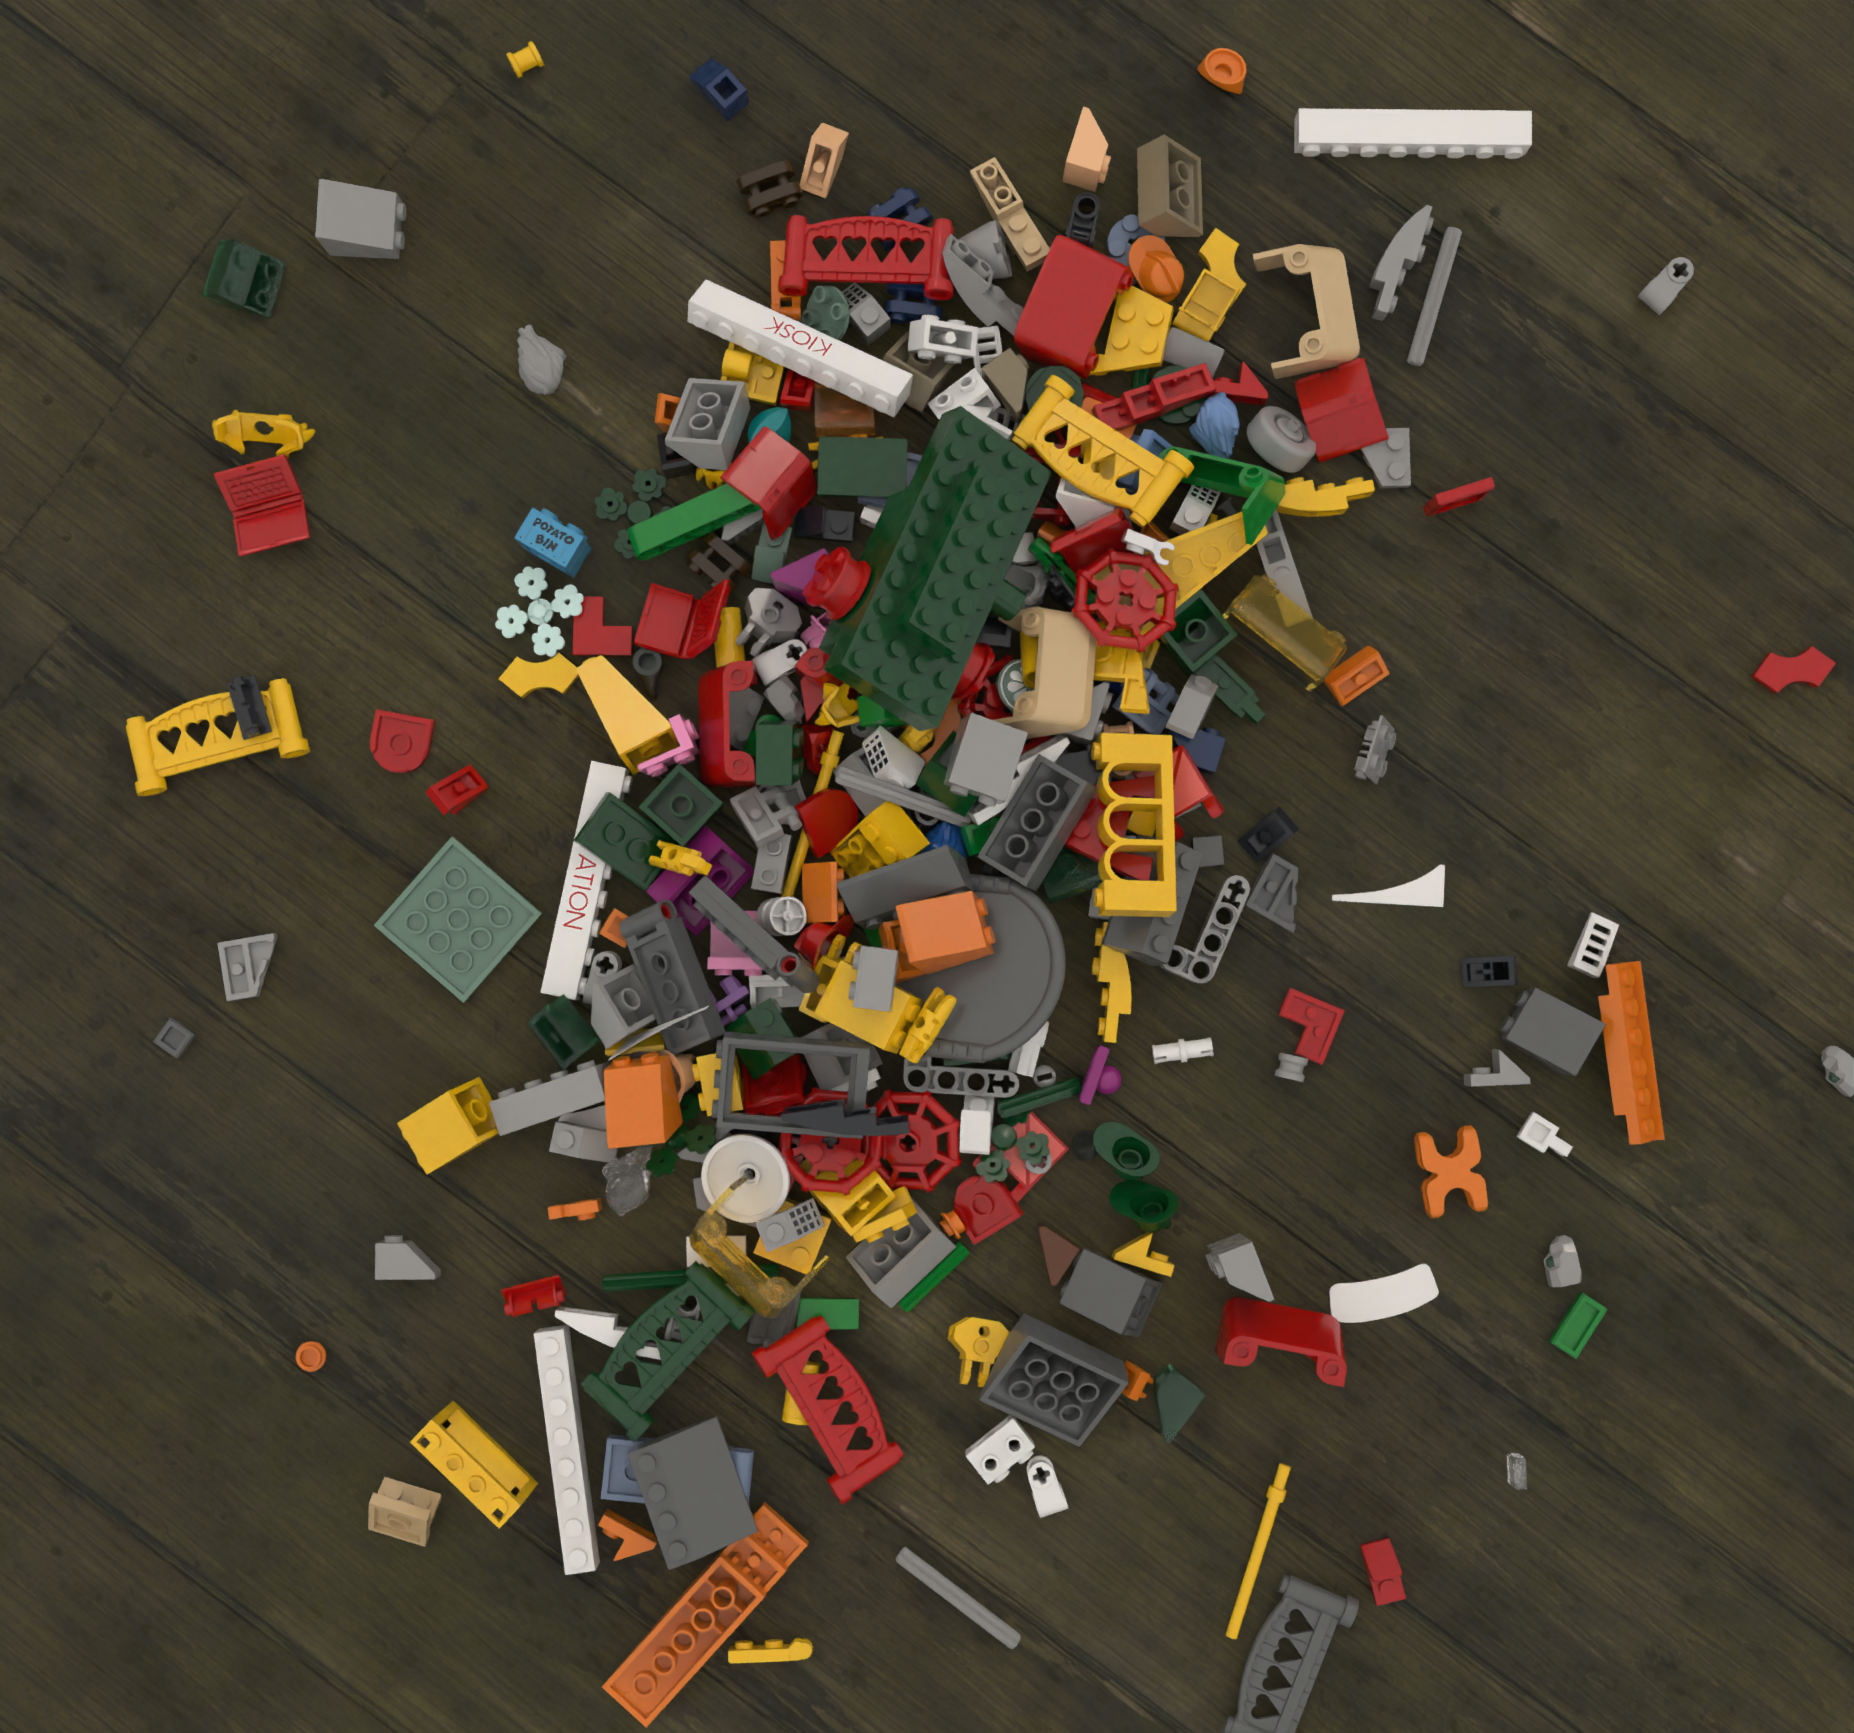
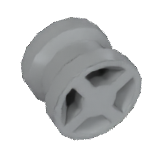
M1279 1053L1280 1066L1275 1070L1274 1076L1304 1082L1303 1068L1308 1064L1309 1059Z

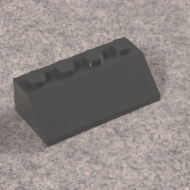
M1038 754L977 857L1025 887L1037 891L1098 789Z
M1140 834L1137 835V838H1136V839H1154V840H1156L1155 837H1150V836H1145V835H1140ZM1175 842L1177 911L1171 917L1111 916L1101 945L1151 966L1168 964L1203 853ZM1132 852L1131 854L1153 857L1150 881H1157L1156 852ZM1127 875L1123 877L1125 880H1135Z
M949 845L836 883L854 922L867 930L878 929L883 922L892 919L899 920L895 907L897 905L968 891L974 892L966 858Z

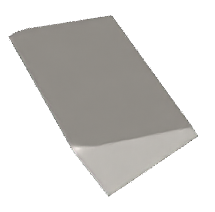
M1171 327L1163 361L1186 368L1206 363L1213 378L1225 350L1175 327Z

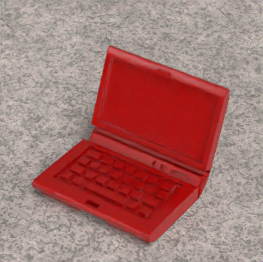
M1365 358L1354 359L1337 365L1338 367L1321 373L1318 372L1294 382L1311 440L1316 443V455L1319 463L1389 439L1374 395Z
M765 426L762 427L720 477L755 505L759 504L763 509V518L771 540H775L783 534L793 522L792 518L801 508L803 509L817 493V484L810 460L798 449Z
M285 454L214 473L218 486L234 517L233 523L239 557L310 538L302 491Z
M1118 507L1053 538L1050 549L1052 553L1060 550L1070 569L1076 574L1077 570H1083L1104 555L1106 549L1114 548L1115 551L1134 553L1126 549V543L1121 542L1124 531L1126 529L1133 530L1121 507Z
M724 579L705 593L702 599H694V595L651 583L634 644L680 659H693L717 640L721 625L720 615L722 608L726 607L731 589L729 580Z

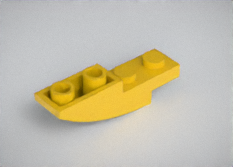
M1303 477L1294 478L1286 481V493L1276 509L1278 513L1305 517L1344 514L1349 508L1347 501L1367 498L1375 491L1373 479L1364 481L1363 477L1347 480L1346 485L1335 487L1334 483H1328L1318 486L1317 491H1315L1313 480L1304 481Z
M1103 922L1101 928H1096L1095 945L1100 946L1099 957H1093L1092 975H1097L1096 981L1108 983L1107 988H1102L1100 1005L1105 1006L1104 1018L1099 1017L1097 1034L1102 1035L1103 1042L1116 1043L1119 1013L1131 1014V981L1125 954L1101 945L1108 926V922Z

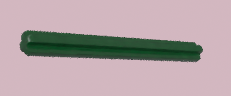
M776 1263L708 1268L724 1284L774 1281L779 1278V1267ZM686 1270L605 1275L602 1277V1289L604 1292L671 1288L684 1283L688 1277L684 1275Z

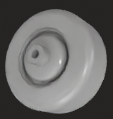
M1275 406L1262 408L1247 426V437L1253 449L1267 463L1281 471L1289 473L1300 471L1316 452V443L1311 440L1307 427L1297 417L1282 408Z

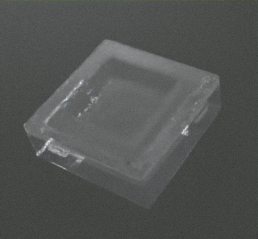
M1519 1453L1508 1454V1483L1516 1490L1527 1489L1526 1459Z

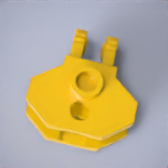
M965 1317L949 1326L947 1339L960 1352L959 1359H962L960 1384H968L971 1377L972 1361L980 1362L977 1377L978 1387H984L989 1376L990 1365L994 1364L995 1358L998 1357L1010 1333L1001 1322ZM980 1327L983 1329L982 1335L979 1334Z

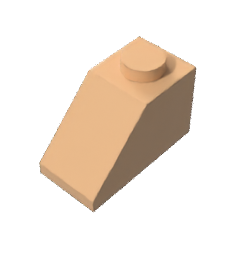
M825 123L820 124L811 137L800 181L802 190L823 198L827 197L843 158L849 135L848 132Z

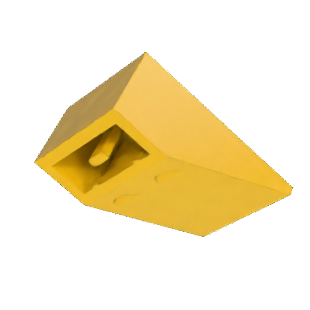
M886 801L868 814L836 845L835 849L830 851V854L847 875L852 878L916 856L930 842L900 805Z

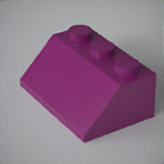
M825 548L770 573L776 591L784 597L809 605L802 593L816 572L815 564L823 554L828 556Z
M707 826L686 847L702 853L701 858L712 865L708 875L705 876L730 898L754 874V869ZM666 869L646 892L656 902L663 899L671 901L677 911L676 918L681 917L685 927L698 936L710 923V920L693 906L697 900L689 892L704 875L694 873L691 876H687Z

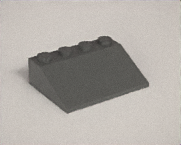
M1024 1313L1008 1334L979 1395V1400L1080 1447L1129 1384L1123 1360Z
M718 1416L633 1446L627 1453L668 1570L698 1560L758 1532Z

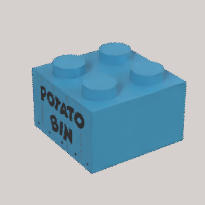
M532 507L514 538L523 549L574 578L592 549L586 541L588 537L583 534L584 532L570 523L566 527L562 525L563 523L558 520V516L543 508L540 512Z

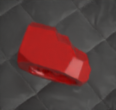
M811 723L801 727L805 729V743L802 746V752L809 769L814 774L819 775L822 767L820 763L822 754L827 751L832 732L835 729L829 725L819 726Z

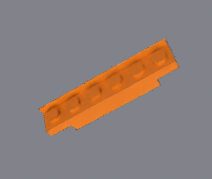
M1641 961L1607 964L1605 966L1609 994L1598 996L1601 1021L1606 1024L1603 1028L1614 1115H1626L1630 1145L1643 1144L1653 1140H1665Z

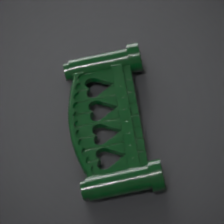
M696 1260L684 1272V1275L688 1277L684 1283L656 1300L628 1327L609 1355L603 1370L598 1374L592 1371L581 1383L584 1391L627 1430L625 1435L633 1442L654 1421V1418L646 1412L647 1409L727 1324L737 1332L757 1310L749 1301L743 1302L703 1263L699 1264ZM688 1296L697 1297L703 1320L679 1316L677 1313L678 1306L685 1305ZM675 1318L678 1322L682 1342L660 1339L656 1331L659 1327H665L666 1319ZM647 1340H654L657 1343L662 1365L638 1360L636 1357L637 1350L644 1349V1344ZM633 1362L636 1365L641 1387L619 1383L616 1380V1373L624 1371L625 1363Z

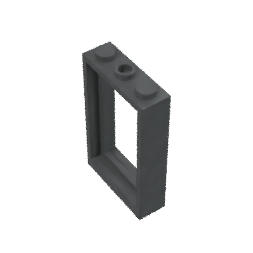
M725 1032L723 1040H717L716 1058H721V1070H715L714 1088H719L718 1100L713 1099L711 1115L712 1118H717L716 1127L863 1139V1135H844L813 1130L783 1121L782 1116L731 1112L735 1049L741 1048L851 1057L847 1111L864 1109L866 1105L870 1043Z

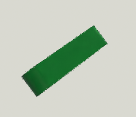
M724 484L630 527L627 533L636 559L648 560L762 508L759 504L755 505L730 485Z

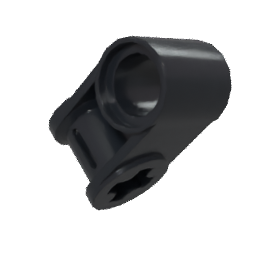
M1084 192L1076 197L1065 234L1066 237L1072 238L1090 248L1093 247L1097 229L1096 222L1100 209V202L1094 194ZM1088 204L1094 211L1089 215H1084L1079 211L1078 207Z

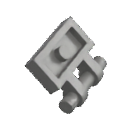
M765 785L767 792L763 794L755 786L730 799L732 808L757 848L783 836L784 832L781 825L784 823L789 824L793 831L802 827L798 811L794 806H790L787 801L786 792L782 787H778V785ZM772 804L777 805L779 811L773 813L769 806Z

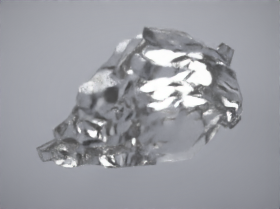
M651 1145L637 1146L635 1151L622 1158L612 1159L602 1170L607 1180L605 1191L607 1204L620 1217H623L626 1212L639 1207L650 1195L648 1191L651 1187V1172L646 1169V1163L651 1159L650 1151L653 1148Z

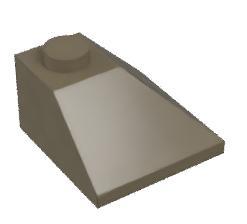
M907 331L885 354L883 360L913 374L910 396L905 403L909 407L923 412L928 406L927 403L934 399L955 364L945 363L944 357L936 356L934 360L918 358V353L909 352V332Z

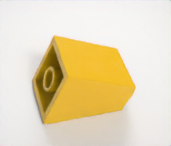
M841 960L814 1014L885 1051L897 1054L906 1040L912 1023L921 1011V1005L924 1000L895 985L892 1011L887 1012L853 1007L854 1000L849 999V989L851 981L856 982L858 970L853 969V964Z
M480 1077L447 1091L397 1123L404 1139L409 1143L426 1175L499 1134L489 1102L493 1101Z

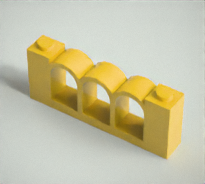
M1101 733L1097 740L1092 743L1091 758L1096 760V770H1103L1098 777L1096 788L1098 789L1099 798L1108 807L1098 820L1097 830L1100 839L1109 848L1099 860L1098 871L1102 883L1094 891V906L1099 907V916L1171 917L1177 911L1172 735ZM1119 770L1153 771L1155 777V798H1126L1117 795L1109 786V774ZM1116 811L1155 812L1156 840L1119 837L1110 827V814ZM1116 852H1156L1157 881L1125 880L1119 878L1111 869V855Z

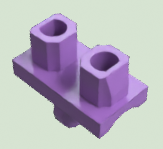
M730 975L720 982V985L727 994V997L718 1002L710 990L719 1015L725 1011L727 1012L726 1015L721 1017L723 1026L731 1021L734 1022L739 1016L748 1011L744 1004L733 1009L734 1005L750 996L748 986H743L734 975Z

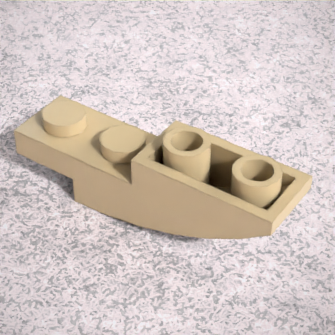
M994 157L970 170L971 177L993 220L999 221L1007 245L1012 253L1018 256L1026 271L1028 272L1044 263L1050 248L1024 209L1021 197L997 159Z

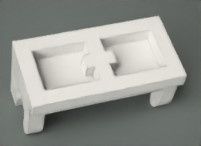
M770 975L749 976L751 1008L756 1007L769 998H775L780 1007H800L805 993L801 992L794 985L791 987L780 976L776 981Z

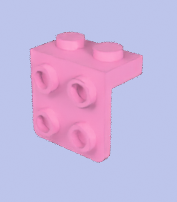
M680 714L669 718L680 747L637 765L639 771L646 776L651 775L652 778L667 773L669 771L667 767L675 763L685 765L694 761V755L699 753L695 742L699 735L693 722L689 719L685 720Z
M745 911L757 922V911ZM711 922L710 957H708L707 969H715V975H732L733 970H744V976H761L763 969Z

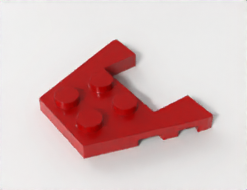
M1154 776L1109 782L1113 792L1121 797L1155 798ZM1097 791L1066 841L1065 847L1099 863L1100 858L1109 847L1100 839L1097 825L1100 816L1108 806L1103 804ZM1116 811L1110 814V827L1119 837L1126 838L1130 811ZM1116 852L1111 855L1110 865L1111 868L1115 869V872L1123 876L1127 875L1138 881H1150L1153 857Z

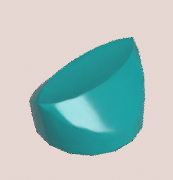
M775 407L767 409L755 416L749 425L747 432L749 443L763 426L774 431L788 443L790 442L792 428L787 408Z

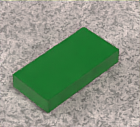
M1579 1292L1549 1342L1577 1359L1608 1309L1586 1294Z

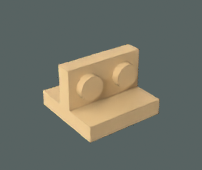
M384 1477L378 1493L373 1492L369 1502L368 1530L425 1547L430 1536V1525L441 1501V1494Z

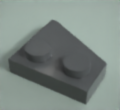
M1270 853L1249 892L1244 906L1293 933L1296 926L1293 920L1294 905H1297L1295 886L1298 882V867Z

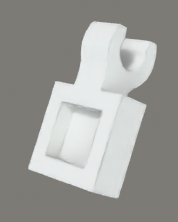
M1130 529L1124 531L1121 542L1127 544V550L1143 555L1144 550L1151 552L1155 562L1160 565H1168L1169 563L1168 560L1161 558V549L1174 550L1175 548L1169 542H1160Z
M1535 1112L1530 1113L1516 1136L1541 1153H1544L1549 1147L1561 1156L1567 1157L1573 1148L1555 1136L1559 1127Z

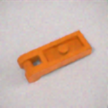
M786 240L770 241L771 309L793 320L801 321V296H787L778 291L779 277L783 275ZM781 301H792V307H781Z

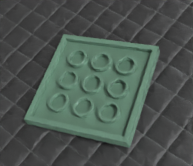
M452 836L374 926L465 1003L543 913Z

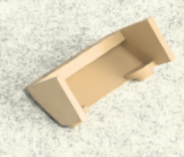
M1297 244L1253 254L1257 272L1286 266L1287 270L1294 275L1311 273L1320 329L1309 331L1301 337L1299 342L1300 357L1271 363L1275 379L1337 367V365L1357 359L1360 353V346L1343 253L1331 247Z
M1032 607L1020 610L1009 621L998 617L999 621L1019 632L1022 630L1023 633L1030 637L1039 636L1034 690L1024 692L1017 698L1014 704L1013 717L996 719L994 721L1027 732L1026 739L1083 729L1091 717L1096 639L1077 617H1073L1072 612Z

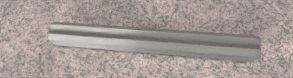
M1448 227L1445 231L1407 362L1410 365L1421 366L1424 363L1462 231L1458 228Z
M844 766L840 767L836 772L835 782L837 784L959 827L968 826L971 822L968 813L963 817L941 801Z
M903 1547L896 1556L898 1564L1007 1647L1014 1649L1021 1639L1017 1631L907 1547Z

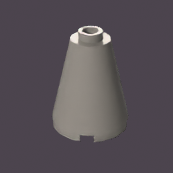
M998 220L989 221L958 239L966 243L970 251L979 259L985 260L994 271L993 279H1006L1012 276L1010 256L1006 252V241Z

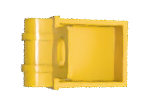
M1204 268L1184 303L1179 307V312L1172 325L1179 330L1209 342L1214 332L1217 333L1226 318L1225 314L1240 289Z

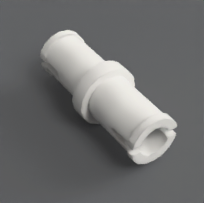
M1211 1037L1192 1041L1178 1039L1177 1043L1152 1045L1155 1064L1181 1060L1182 1063L1187 1062V1059L1214 1056Z

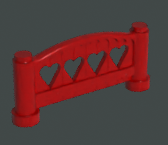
M793 215L787 222L783 275L779 277L778 291L787 296H803L807 294L808 281L924 284L925 297L932 300L951 299L953 297L954 284L950 280L942 252L947 237L950 234H954L952 221L940 218L934 221L932 227H926L917 223L889 217L854 216L808 224L806 217ZM817 238H823L825 241L834 238L837 240V245L823 261L813 242ZM848 238L854 241L864 239L866 246L856 259L851 261L842 246L843 241ZM876 239H880L883 242L889 239L894 240L896 243L894 248L884 261L880 262L871 247V243ZM904 240H910L912 243L921 240L925 245L913 262L910 263L900 244Z
M819 1315L807 1320L766 1348L760 1346L751 1354L766 1378H769L776 1372L780 1376L836 1471L826 1481L841 1505H844L852 1499L851 1495L898 1464L900 1459L904 1457V1454L895 1441L891 1444L887 1442L878 1408L867 1385L852 1363L826 1338V1333L830 1331V1328L825 1319ZM815 1350H819L822 1354L821 1360L826 1361L828 1364L826 1372L802 1373L810 1354ZM828 1376H835L837 1380L836 1386H840L843 1390L842 1396L837 1399H817L825 1379ZM849 1401L851 1403V1411L857 1413L856 1422L853 1424H832L841 1403ZM859 1426L865 1427L866 1436L872 1439L871 1447L868 1449H847L856 1428Z

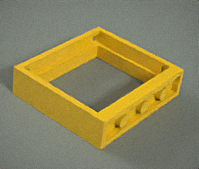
M454 1401L432 1418L410 1441L420 1453L498 1528L517 1511L538 1485V1482ZM446 1420L451 1423L447 1429L442 1425ZM424 1437L430 1442L426 1448L419 1443ZM515 1486L520 1490L516 1496L511 1492ZM497 1508L503 1513L499 1519L493 1514Z

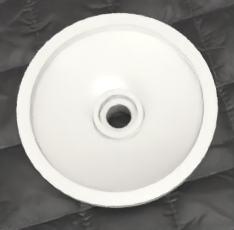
M736 1134L722 1139L709 1151L702 1166V1186L707 1199L719 1213L734 1221L753 1223L773 1215L783 1205L789 1192L790 1173L785 1159L772 1143L756 1135ZM748 1168L755 1171V1177L747 1173Z

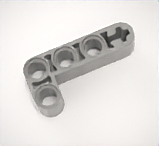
M1238 875L1231 876L1221 883L1193 950L1190 951L1181 946L1174 945L1172 950H1175L1180 955L1179 964L1175 967L1163 964L1160 965L1161 968L1197 984L1207 983L1212 979L1250 892L1249 883L1244 877ZM1237 882L1239 883L1238 889L1242 891L1241 894H1235L1231 900V903L1237 904L1236 907L1230 903L1221 902L1222 898L1224 900L1230 898L1232 890L1228 888V885ZM1220 908H1225L1230 913V920L1225 925L1219 923L1216 919V912ZM1208 935H1214L1218 939L1219 945L1214 952L1207 950L1204 945L1205 938ZM1197 962H1202L1207 967V974L1202 979L1195 977L1192 971L1194 964Z
M926 1053L917 1064L912 1063L906 1058L904 1060V1083L908 1089L915 1092H925L928 1090L932 1093L1006 1098L1013 1096L1019 1088L1017 1076L1008 1070L931 1065L932 1057H928ZM918 1069L924 1072L925 1082L920 1086L910 1084L908 1075L911 1071ZM948 1071L954 1075L955 1082L951 1087L943 1088L939 1085L938 1076L942 1072ZM974 1073L981 1074L984 1078V1085L979 1090L971 1089L967 1083L969 1076ZM988 1074H994L993 1080L1001 1081L1004 1075H1008L1009 1080L1014 1082L1013 1086L1008 1087L1007 1092H1003L1002 1087L998 1085H992V1092L987 1091L990 1083Z

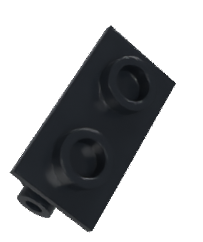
M256 675L247 678L240 676L231 679L232 682L228 683L227 687L243 740L272 732Z

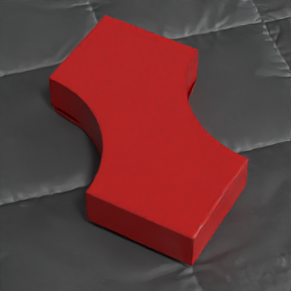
M1813 646L1808 647L1799 656L1791 658L1781 657L1770 652L1751 677L1774 694L1779 693L1786 685L1795 682L1805 683L1816 688L1821 685L1836 663Z

